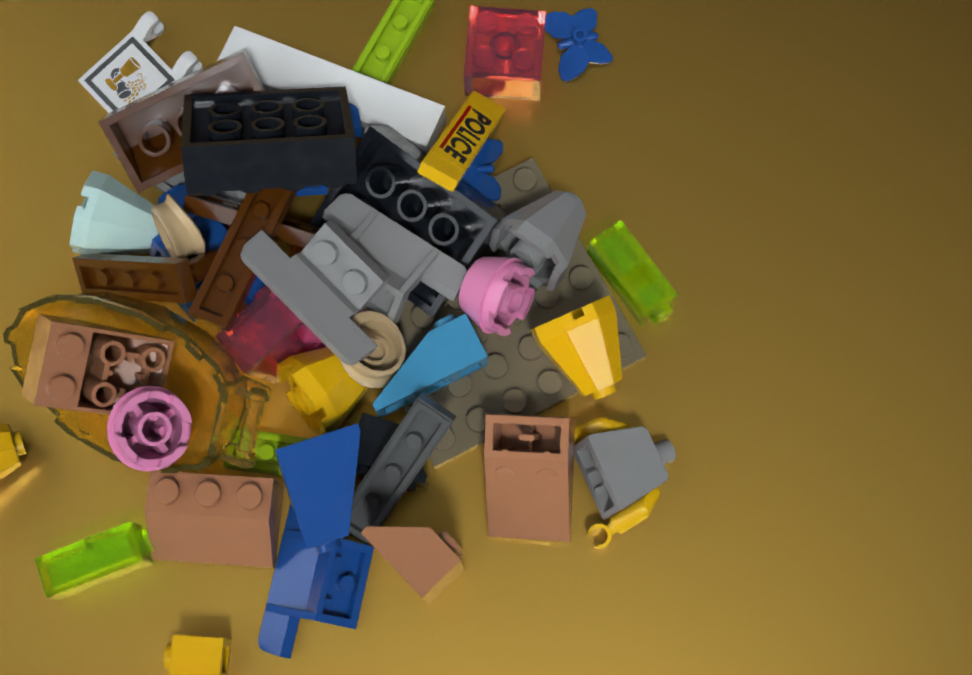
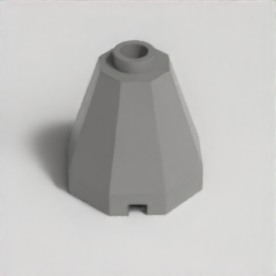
M553 191L502 218L492 231L489 246L494 253L499 248L504 255L503 257L519 258L525 266L534 270L535 274L529 280L530 288L539 289L544 283L548 284L546 290L554 291L563 280L587 215L583 202L574 193Z

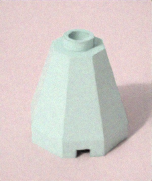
M93 170L81 192V196L85 197L82 206L77 205L74 214L69 243L70 247H73L71 249L72 252L81 255L150 254L152 239L159 235L151 213V206L153 204L110 175Z

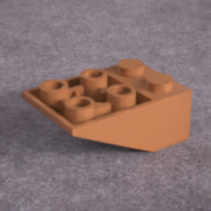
M38 313L21 395L35 406L110 415L117 401L131 390L144 386H157L165 389L175 341L83 320Z
M486 414L484 468L488 537L571 542L576 417Z

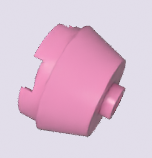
M481 257L472 264L462 281L459 292L460 308L483 332L487 334L496 333L501 336L510 335L509 326L516 318L523 321L532 305L535 289L529 287V280L535 272L532 268L525 266L519 258Z
M157 386L139 387L122 396L111 410L107 423L108 441L116 457L125 465L140 471L160 470L173 464L186 451L191 435L192 419L187 407L171 391Z

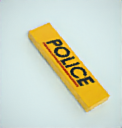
M473 90L425 156L417 173L454 192L502 119L507 108Z

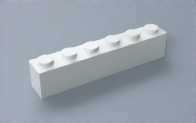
M234 26L217 60L219 61L246 48L266 90L346 86L349 103L354 104L359 111L362 138L369 126H389L424 153L428 154L440 137L446 123L444 105Z

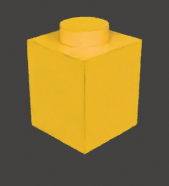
M173 635L172 643H168L164 651V669H169L168 675H228L232 639Z

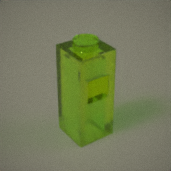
M621 220L589 241L587 252L594 265L641 327L650 321L657 325L674 312L672 306L678 294Z
M130 521L34 559L46 598L62 600L154 564L150 554L154 552V549L148 540L147 528L142 529L141 525Z

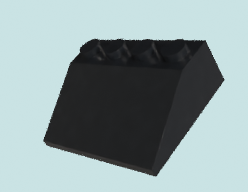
M346 86L184 95L181 153L187 194L198 193L202 196H213L223 191L257 193L263 189L273 188L297 191L305 186L324 185L328 188H341L347 184L357 183L355 134Z
M369 126L356 148L357 183L347 184L341 188H331L310 224L322 227L324 223L328 222L323 219L325 209L339 195L345 193L352 194L461 263L468 271L476 260L484 257L491 248L489 242L494 227L508 214L462 180L454 192L423 177L417 171L427 155L389 126ZM421 281L408 296L409 301L432 318L438 314L449 300Z

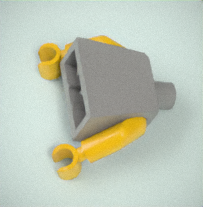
M599 417L575 426L576 445L574 446V456L602 519L610 517L609 523L593 524L587 535L596 528L605 529L608 534L607 540L596 546V548H604L610 544L613 534L616 532L623 534L649 517L661 496L659 485L668 480V472L664 465L675 460L676 452L672 443L667 439L654 443L648 429L643 426L631 428L626 422Z

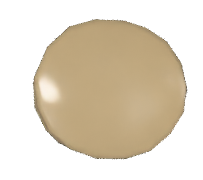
M167 194L166 200L163 203L151 206V213L156 228L172 258H189L192 255L198 256L205 252V241L200 230L170 194Z
M374 311L360 312L351 319L378 347L369 356L355 365H347L341 360L340 362L349 376L360 385L372 389L384 388L403 365L407 351L405 341L397 325L386 315Z

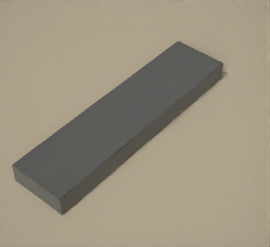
M423 393L418 396L354 492L350 534L369 545L370 542L360 532L367 526L381 527L454 422L455 414Z

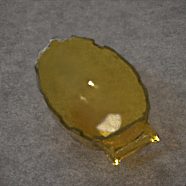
M111 292L54 294L19 308L18 310L20 311L14 323L6 328L3 333L4 343L11 345L15 365L10 369L22 388L38 313L83 320L175 341L165 389L178 396L187 407L192 419L191 435L184 454L173 464L160 469L161 473H178L181 470L199 471L213 464L218 458L240 468H252L255 466L257 454L254 452L264 405L265 402L270 400L272 389L261 382L242 375L231 356L213 335L168 308ZM47 407L57 416L54 422L67 434L110 459L121 462L112 451L108 441L107 423L109 415ZM244 415L239 442L236 444L233 441Z

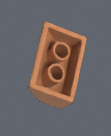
M150 471L145 518L151 559L275 568L284 486L274 478Z
M367 526L360 532L428 604L464 570L461 561L464 557L462 548L445 530L437 535L430 527Z

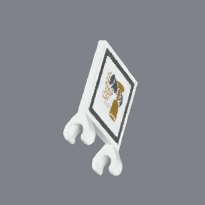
M151 11L144 13L134 29L78 79L82 86L108 113L203 68L198 58L192 52L186 51L179 57L171 69L146 44V42L161 35L165 29L159 18Z

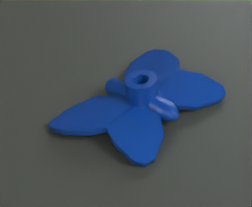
M583 9L573 16L566 12H551L542 16L541 22L544 30L555 39H564L557 43L558 49L568 48L561 55L558 69L563 81L568 82L577 78L585 71L588 63L609 64L613 60L612 54L603 44L595 41L599 37L598 33L592 32L597 25V12L595 9Z
M492 139L486 141L461 180L489 201H498L501 198V187L496 179L487 173H494L495 167L492 163L496 162L501 156L503 143L500 140Z

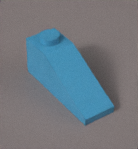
M452 314L434 324L435 329L426 334L372 405L379 418L415 402L421 393L427 396L488 366V355L466 314L459 317Z

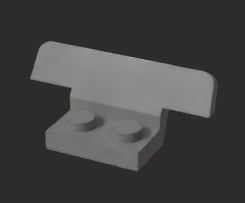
M345 193L339 195L325 209L323 219L326 221L333 220L390 277V280L363 311L382 313L396 324L400 320L410 292L420 281L454 302L467 273L464 265L352 194Z
M333 220L324 223L305 248L291 258L263 230L259 231L243 246L240 254L243 263L343 363L355 365L369 356L378 347L351 318L360 313L390 280V277Z

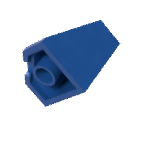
M358 423L275 450V456L305 548L315 547L317 555L342 547L340 538L349 536L361 433Z

